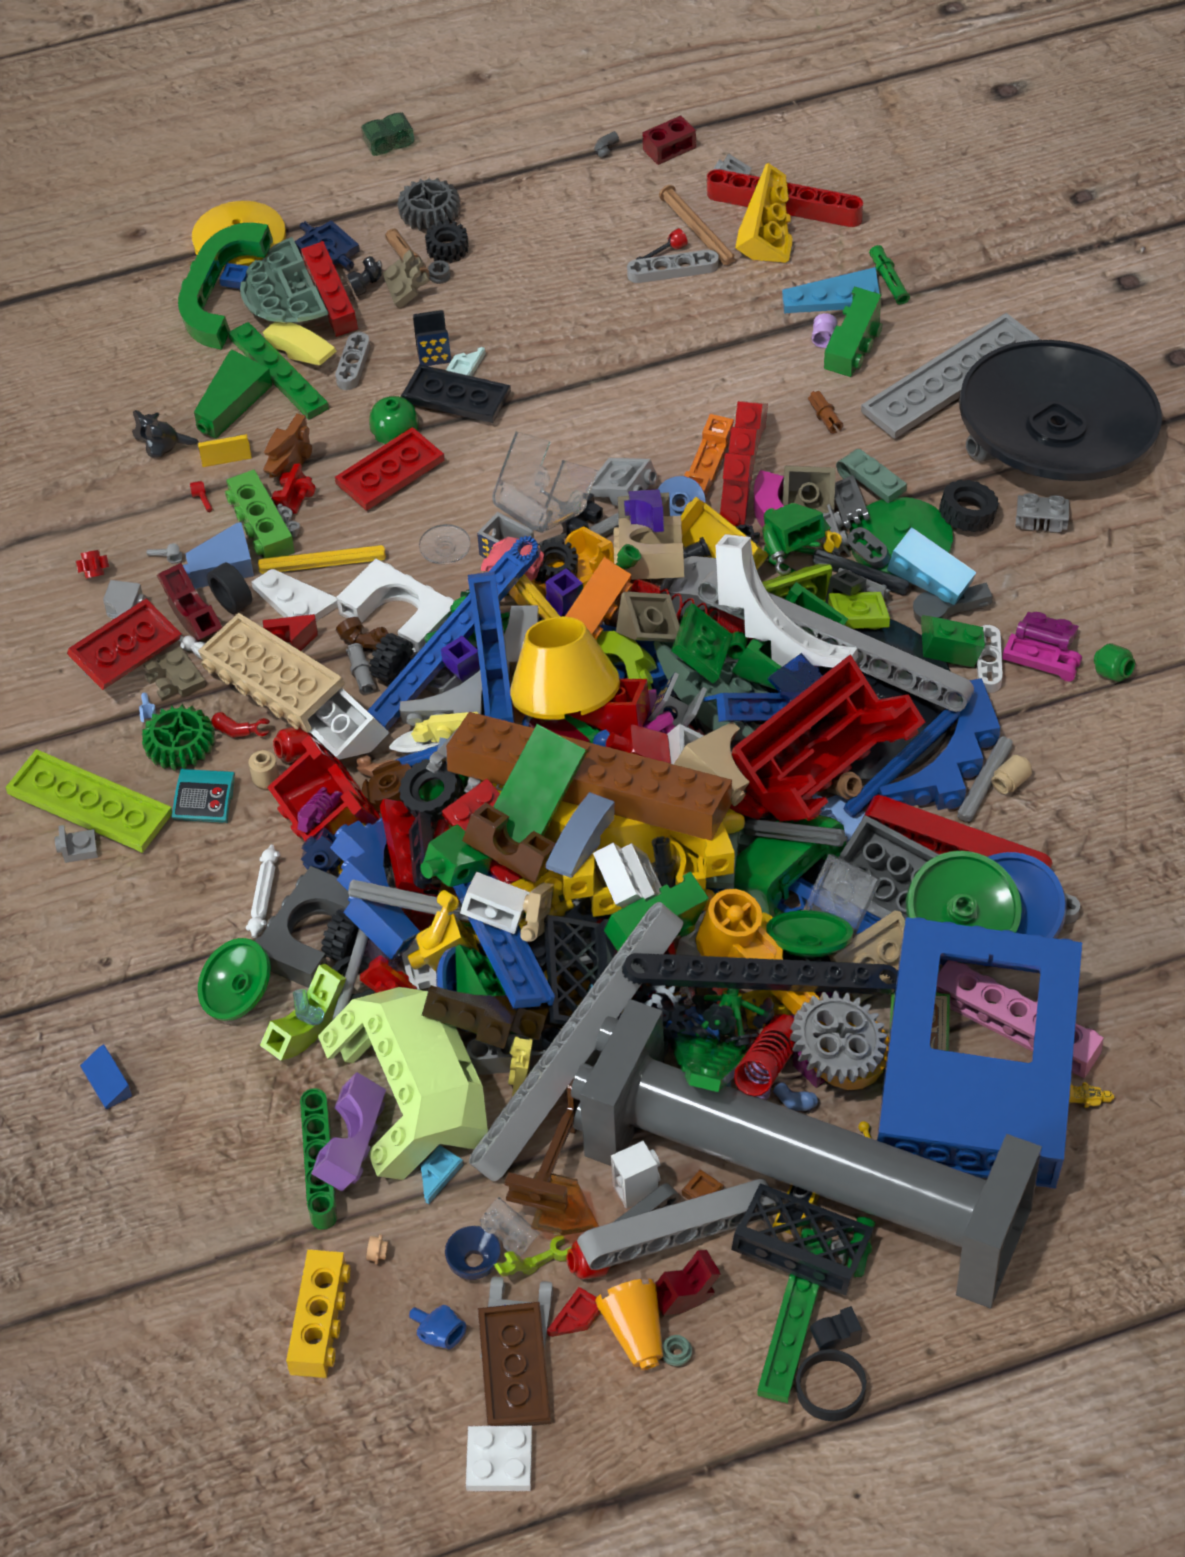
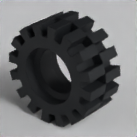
M440 221L437 222V226L431 225V230L427 229L425 234L426 250L429 257L433 258L434 261L439 259L442 261L449 260L450 264L453 263V259L458 262L460 261V256L464 258L466 253H468V234L462 224L457 226L455 221L452 224H449V221H445V224H442Z
M551 538V543L543 540L542 546L539 544L541 551L544 553L543 565L535 578L537 582L541 580V584H546L547 580L566 568L576 576L578 572V554H576L575 547L571 548L572 544L570 542L564 545V539H559L558 543L555 542V538ZM560 559L565 564L554 568L547 566L545 561Z
M388 633L380 639L381 643H377L376 652L373 651L372 656L374 657L370 659L369 663L371 664L369 667L371 676L388 684H391L412 660L410 656L414 652L411 641L394 633Z
M344 908L337 910L336 915L333 914L331 917L332 921L327 924V931H324L323 935L325 938L321 942L323 945L321 951L326 954V957L336 961L352 955L359 928L343 913L345 911Z

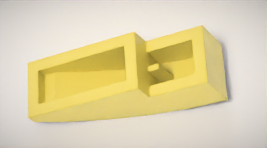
M274 322L263 331L265 339L275 349L285 351L291 360L321 365L337 352L335 347L323 338L293 322Z

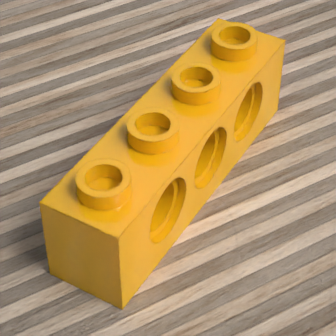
M307 1249L286 1359L290 1375L327 1378L328 1368L334 1366L336 1351L332 1346L334 1338L338 1339L340 1335L341 1322L337 1320L339 1310H344L346 1294L342 1292L344 1283H349L351 1272L350 1265L346 1264L344 1252ZM322 1284H331L327 1288H319ZM318 1311H326L324 1315H314ZM313 1339H321L317 1344H309Z

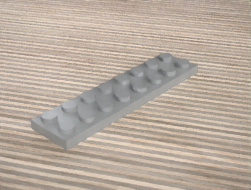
M1005 313L861 405V412L895 439L959 398L962 383L967 372L980 358L1005 345L1022 341L1040 340V338L1009 314Z

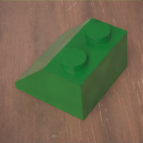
M926 615L921 617L923 657L969 667L975 666L985 647L983 627Z

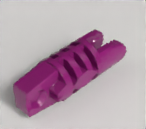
M322 787L298 812L299 824L297 829L308 832L322 823L342 802L340 796L343 794L336 791L329 796L327 788Z

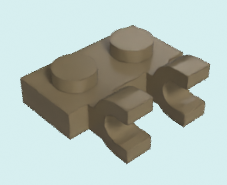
M411 250L404 254L403 261L399 259L382 273L393 302L400 309L418 295L416 289L430 281L427 273L424 272L421 275L419 268L424 265L420 257L415 259Z
M181 647L157 656L158 662L148 661L143 663L145 670L148 672L145 674V678L149 684L156 682L157 687L160 689L157 691V695L161 701L170 698L176 693L184 697L206 687L204 678Z

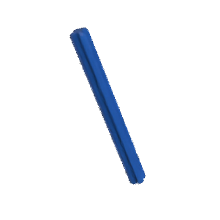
M945 709L877 773L857 796L852 797L845 804L844 811L850 817H855L871 802L874 796L879 794L881 786L890 784L959 718L960 711L955 712Z

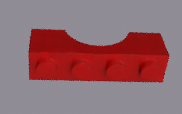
M324 242L302 248L301 252L305 267L313 284L316 285L328 312L327 317L335 336L338 337L358 330L355 311Z

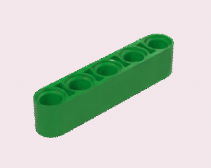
M318 1088L306 1090L300 1099L306 1199L311 1224L317 1229L325 1230L331 1228L337 1221L335 1187L311 1173L316 1162L314 1159L318 1156L319 1151L332 1139L330 1111L326 1094ZM316 1131H322L318 1134H312ZM321 1182H324V1183H325L324 1185H321V1186H315L317 1183H321ZM319 1209H327L324 1212H317Z

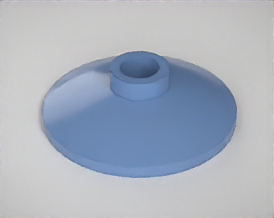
M675 476L669 478L658 488L660 493L669 492L670 516H681L686 505L695 497L705 502L703 489L696 481L689 477ZM678 499H683L685 501V505L683 507H677L675 505Z

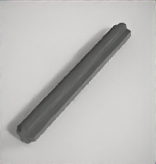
M747 819L743 828L744 834L749 836L832 846H843L844 841H847L845 831L835 828Z

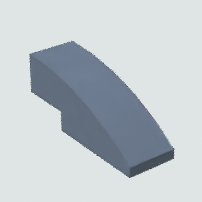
M589 792L563 829L546 863V869L572 878L600 845V835L614 820L615 802Z

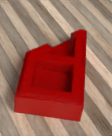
M748 792L745 793V797L736 806L731 804L730 809L757 820L771 814Z
M578 1287L548 1327L547 1335L554 1337L588 1330L601 1313L595 1301L597 1297Z

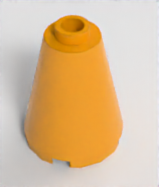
M648 1278V1284H643L641 1279L628 1281L608 1289L609 1296L602 1299L601 1294L598 1295L595 1299L597 1307L634 1367H641V1370H648L658 1366V1360L663 1357L657 1290L654 1280Z

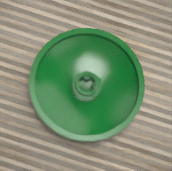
M897 497L890 503L883 499L866 506L871 519L866 521L861 516L859 517L860 524L856 525L854 520L851 524L850 532L859 527L865 528L884 543L890 553V559L894 549L911 527L949 554L952 550L953 531L951 525L945 522L946 520L941 517V512L936 507L922 500L908 497ZM859 538L856 541L861 542L864 546L867 544L865 539ZM850 547L853 557L858 563L871 567ZM874 550L871 552L874 557L877 556L879 558L882 556V554H877ZM888 563L886 566H884L883 568H879V569H878V570H881V571H883V572H886V573L895 575V574H893V573L887 571V568H888L889 563Z
M952 851L932 858L916 873L907 892L906 914L908 918L920 917L929 921L953 922L957 925L971 927L982 926L985 929L1010 930L1016 933L1020 924L1022 907L1020 894L1015 882L997 862L975 852Z

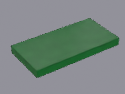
M538 724L493 806L509 816L507 832L518 843L533 831L542 836L544 835L588 750Z

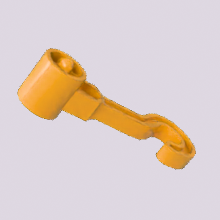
M725 889L716 893L710 900L697 931L695 941L699 953L702 956L783 960V949L760 926L763 915L761 906L756 899L747 892L738 889ZM770 990L794 1015L801 1009L804 1002L809 1003L812 996L820 999L814 992ZM818 1021L820 1024L827 1026L826 1023ZM847 1022L849 1025L856 1027L853 1023ZM888 1035L884 1041L887 1047L880 1064L877 1065L873 1073L869 1071L866 1078L863 1079L858 1075L856 1081L852 1083L849 1077L846 1076L843 1084H841L838 1076H834L831 1082L828 1081L827 1073H823L820 1077L832 1086L846 1090L863 1089L875 1083L886 1067L889 1044ZM822 1047V1050H824L825 1052H830L828 1049Z

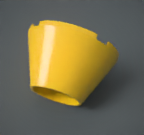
M572 617L548 618L531 626L525 634L510 687V696L513 705L520 712L531 717L551 720L565 719L564 714L581 711V715H584L604 706L616 695L620 686L619 673L582 621Z

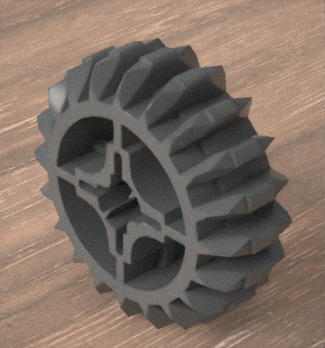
M430 177L428 180L420 178L417 183L411 181L410 186H404V190L400 192L397 202L399 215L404 223L409 224L411 229L418 227L419 231L431 229V225L437 226V222L440 221L442 224H445V221L452 223L458 217L461 207L459 193L455 190L453 184H448L447 180L440 182L439 178L431 180Z

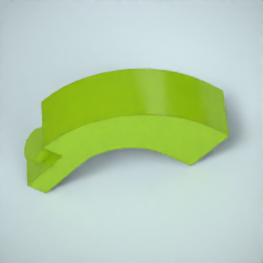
M603 631L597 643L612 664H624L629 679H647L648 690H652L651 684L653 679L650 671L657 668L652 656L634 639L619 634L616 631Z
M326 964L319 965L302 1002L289 1015L270 1021L260 1046L281 1061L295 1057L305 1051L333 1021L332 1018L346 978Z

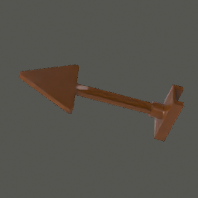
M573 1080L567 1087V1111L561 1117L539 1171L535 1173L533 1178L508 1173L505 1180V1186H509L506 1201L565 1214L568 1207L567 1186L551 1183V1175L569 1133L576 1134L577 1131L573 1127V1122L580 1100L571 1097Z

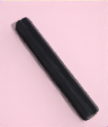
M816 549L813 554L812 562L814 564H830L832 570L837 572L839 568L850 570L880 585H886L890 591L906 595L909 590L910 582L898 576L821 549Z

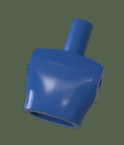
M447 1305L437 1307L430 1314L416 1307L412 1308L409 1313L411 1319L420 1323L417 1329L418 1337L428 1345L451 1349L459 1343L466 1332V1323L460 1320Z

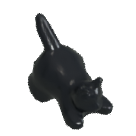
M139 410L133 411L136 423L135 429L132 430L133 436L136 440L145 441L146 452L152 458L162 457L163 454L170 452L176 443L197 445L199 442L198 439L177 433L175 428L167 422L158 421V412L143 415Z

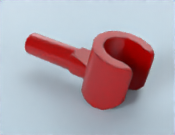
M203 481L191 482L192 497L200 496L207 512H211L213 509L207 499Z

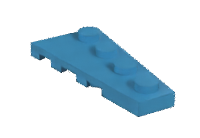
M876 268L783 289L784 313L844 310L845 306L850 307L852 304L853 295L851 292L854 286L880 294Z

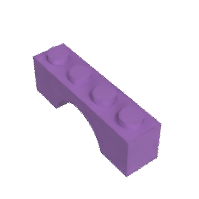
M358 1072L342 1086L335 1109L340 1113L347 1125L348 1138L333 1137L319 1151L311 1174L340 1191H343L350 1183L355 1184L359 1180L363 1172V1168L360 1167L361 1163L367 1157L371 1148L368 1142L378 1127L375 1121L385 1107L383 1102L386 1092L385 1088Z

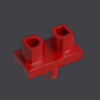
M294 464L290 472L282 473L280 484L283 489L274 491L272 500L276 507H278V504H282V506L292 510V514H297L302 500L315 494L316 487L312 482V478L303 474L301 464Z
M382 955L372 960L369 968L360 974V981L376 993L397 987L417 990V987L409 981V976L403 971H395L388 964L389 961Z

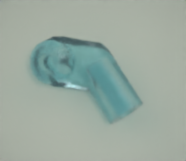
M299 989L294 991L293 999L296 1017L312 1026L320 1024L324 1018L323 1009L319 1006L316 1008L309 1005L307 990Z

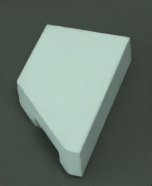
M480 347L478 351L466 355L465 353L455 355L446 370L473 376L486 354L485 348Z

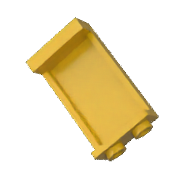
M697 497L686 505L681 515L683 546H689L698 542L699 538L704 537L712 558H716V545L725 534L747 537L727 519ZM751 540L752 555L756 570H758L769 554Z

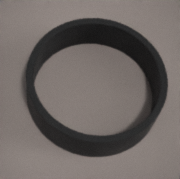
M834 1349L815 1352L807 1357L799 1367L796 1379L798 1400L804 1410L817 1419L840 1421L849 1418L859 1410L865 1399V1372L860 1363L846 1352ZM824 1361L843 1363L858 1375L862 1385L861 1393L852 1404L845 1408L837 1410L820 1408L812 1404L802 1392L800 1382L805 1372L813 1365Z

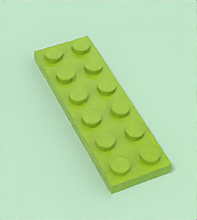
M37 749L5 787L7 794L89 830L94 829L96 833L142 853L172 815V807Z

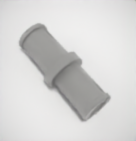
M359 643L351 644L346 649L351 663V674L356 678L359 692L363 695L371 694L374 692V689L376 690V685L370 674L371 671H369L371 664L366 661L362 645Z

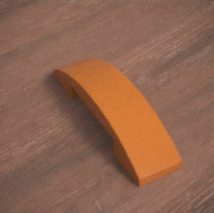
M713 414L709 415L702 431L701 444L690 470L685 472V477L693 479L701 486L704 495L709 491L722 463L734 419Z

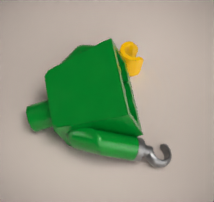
M790 503L776 510L769 508L764 514L765 525L762 528L764 542L772 559L777 560L775 569L780 575H787L791 571L790 568H788V571H782L779 568V565L784 563V553L787 554L822 537L826 538L823 545L824 549L831 553L835 547L838 549L842 542L841 535L836 532H830L831 527L824 519L823 513L816 509Z

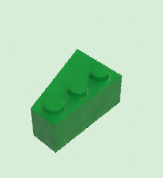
M855 286L851 292L853 295L852 304L850 307L845 306L842 312L846 317L841 326L836 325L824 351V369L848 377H852L855 370L860 369L865 353L871 351L873 340L875 337L880 336L883 324L880 323L881 294Z
M691 871L683 875L684 880L678 885L669 888L666 884L659 888L661 894L648 901L642 897L611 915L604 931L617 951L620 950L650 907L657 902L663 903L683 920V926L677 936L685 937L694 931L695 924L709 898Z

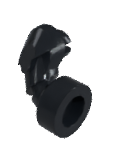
M366 257L363 260L365 270L362 273L353 271L346 275L356 296L365 293L370 282L375 283L381 277L383 265L380 260L375 262L374 257Z

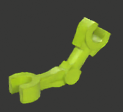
M559 1235L552 1239L550 1249L541 1254L521 1259L514 1251H508L504 1254L507 1261L503 1263L497 1262L494 1266L501 1276L513 1275L517 1271H521L526 1275H532L538 1268L552 1259L561 1262L567 1261V1251L571 1247L563 1251L558 1250L559 1246L565 1244L564 1236Z

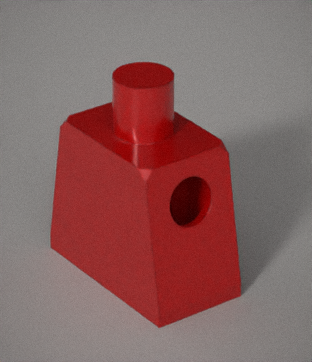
M629 725L622 735L612 732L607 738L606 747L671 764L668 735L637 725Z

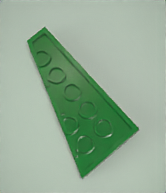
M677 1032V1038L668 1039V1042L671 1043V1049H675L674 1055L679 1065H682L681 1070L685 1072L688 1084L719 1092L734 1078L735 1069L750 1049L735 1047L734 1042L725 1043L718 1041L719 1037L716 1040L709 1036L703 1039L702 1037Z

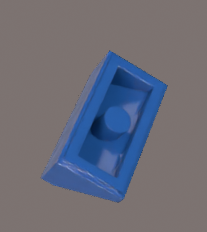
M104 1044L98 1047L80 1065L105 1109L132 1097L127 1081Z

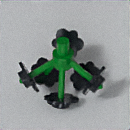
M695 987L692 1002L696 1004V1011L698 1014L703 1015L705 1022L702 1023L693 1016H690V1020L694 1024L692 1029L696 1032V1036H701L703 1039L709 1036L714 1040L717 1037L710 1029L718 1030L721 1035L731 1037L726 1039L725 1043L734 1042L735 1047L745 1048L746 1045L752 1044L751 1039L758 1037V1033L744 1034L748 1030V1025L746 1024L747 1017L740 1013L741 1006L757 1013L753 1020V1025L761 1029L764 1024H769L774 1017V1002H772V998L767 997L763 1004L757 1007L743 1000V994L739 992V989H727L722 992V995H718L713 988Z

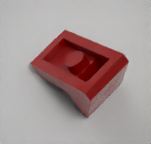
M315 614L263 620L264 629L286 643L291 642V646L299 651H302L318 635Z

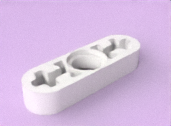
M984 625L981 627L984 629L985 647L976 662L977 679L982 678L987 693H993L998 691L1002 685L1001 635L999 629L995 626ZM987 636L991 639V645H986ZM985 655L994 656L996 660L993 662H986L982 659V657ZM987 672H992V681H988Z

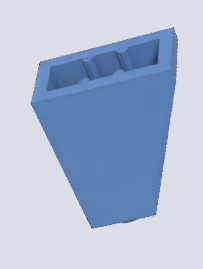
M241 522L232 525L185 553L188 564H184L183 567L195 589L209 586L207 580L208 572L225 562L233 565L243 578L254 576Z

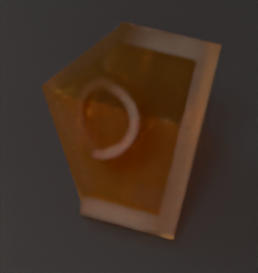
M552 1174L551 1183L567 1186L568 1207L564 1215L537 1208L531 1229L563 1236L586 1232L599 1227L578 1184V1179Z

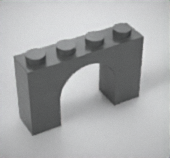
M310 866L305 875L302 874L298 878L293 892L284 898L281 909L276 916L270 918L267 929L262 936L257 937L255 940L268 954L270 972L309 988L318 966L322 964L327 965L324 952L298 942L291 936V933L301 920L309 916L319 914L333 916V914L336 915L337 910L347 908L350 903L348 901L350 896L348 891L337 881L338 877Z

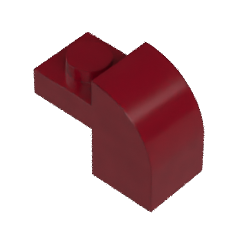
M707 1249L698 1250L683 1270L665 1271L656 1281L658 1307L663 1316L689 1311L706 1302L715 1293L712 1285L721 1273Z

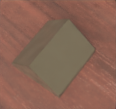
M623 592L621 594L616 627L617 633L634 640L675 641L680 626L670 594Z

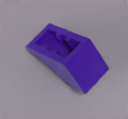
M660 490L628 491L629 500H624L625 516H630L631 525H643L651 528L653 532H664L663 505Z

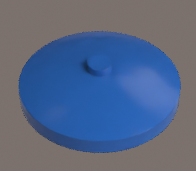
M1006 852L988 856V858L997 862L1007 871L1015 882L1020 894L1022 911L1016 933L1027 935L1039 934L1056 939L1062 930L1066 917L1065 894L1056 874L1045 863L1030 855Z

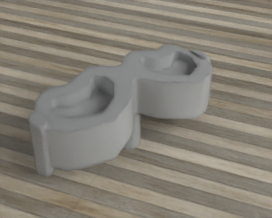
M278 504L277 510L292 537H297L300 533V523L292 521V510L282 506V504Z

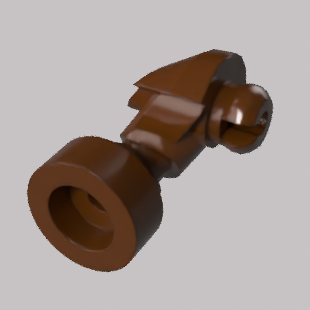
M358 617L345 619L336 627V632L341 640L349 641L351 644L359 643L363 648L371 651L377 650V643L380 644V639L388 634V630L384 627H377L370 632L362 634L364 626Z

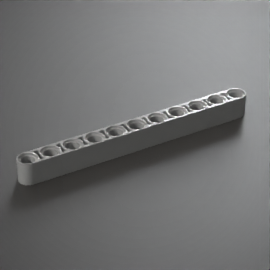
M717 571L708 573L697 587V595L700 600L745 620L744 608L732 609L725 605H719ZM767 592L779 609L809 634L832 645L858 648L862 653L858 652V658L855 662L862 672L955 712L963 710L972 697L974 687L968 679Z
M655 903L646 912L472 1152L469 1159L470 1165L491 1181H497L505 1174L573 1080L579 1067L586 1062L594 1051L599 1030L606 1017L610 1016L617 1019L629 999L633 997L641 984H632V981H627L628 978H625L624 974H622V966L626 958L633 953L664 954L680 932L683 920L663 903ZM632 963L631 967L635 972L644 973L645 969H642L643 966L640 967V964L636 965L635 963L633 965Z

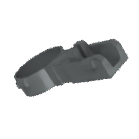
M987 582L967 588L957 603L953 605L942 601L930 592H924L918 595L913 602L914 618L919 624H921L922 615L947 619L948 616L954 615L957 612H965L992 604V594Z

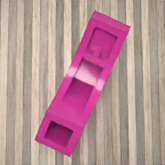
M760 470L754 483V514L758 523L763 528L766 510L769 508L776 510L784 506L780 502L784 491V476Z

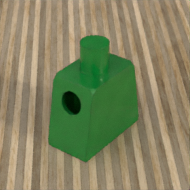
M457 824L428 844L424 861L421 864V872L428 879L437 876L447 886L454 887L472 882L476 872L488 876L493 859L463 842L465 830Z

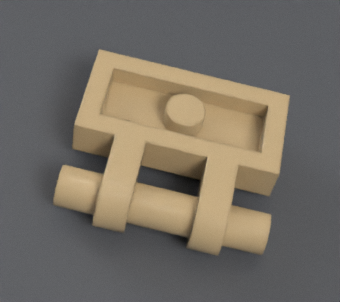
M543 882L533 889L529 895L525 896L523 911L527 912L525 921H528V923L521 929L522 940L532 942L545 931L544 918L551 910L554 884Z

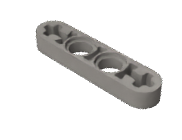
M701 250L633 260L627 265V277L631 282L643 283L712 273L718 269V254L713 250ZM680 263H689V264H690V265L687 266V267H681V266H679ZM658 266L667 267L665 270L656 269Z

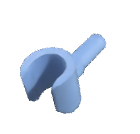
M147 693L141 694L143 703L139 706L141 722H144V719L152 718V714H156L155 705L149 703Z

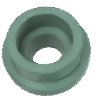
M672 1335L662 1343V1358L667 1364L681 1366L690 1360L692 1347L690 1342L683 1336ZM674 1349H679L682 1351V1353L679 1355H674L671 1353V1351Z

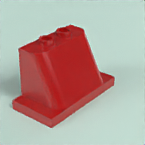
M310 735L301 741L307 752L267 787L280 805L277 807L278 811L284 818L290 819L292 822L291 830L299 838H303L304 841L311 835L316 837L324 827L335 835L337 830L344 824L349 826L360 821L362 824L365 823L367 825L371 823L373 825L381 818L375 808L368 803L362 790L340 759L336 758L323 744ZM322 787L327 788L329 796L336 791L343 794L340 796L342 802L322 823L308 832L297 829L299 824L298 812Z

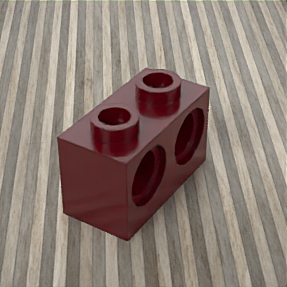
M681 115L642 132L643 151L657 165L696 148V130Z

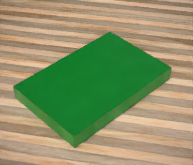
M691 603L685 610L671 651L711 683H715L720 677L733 635L695 604Z

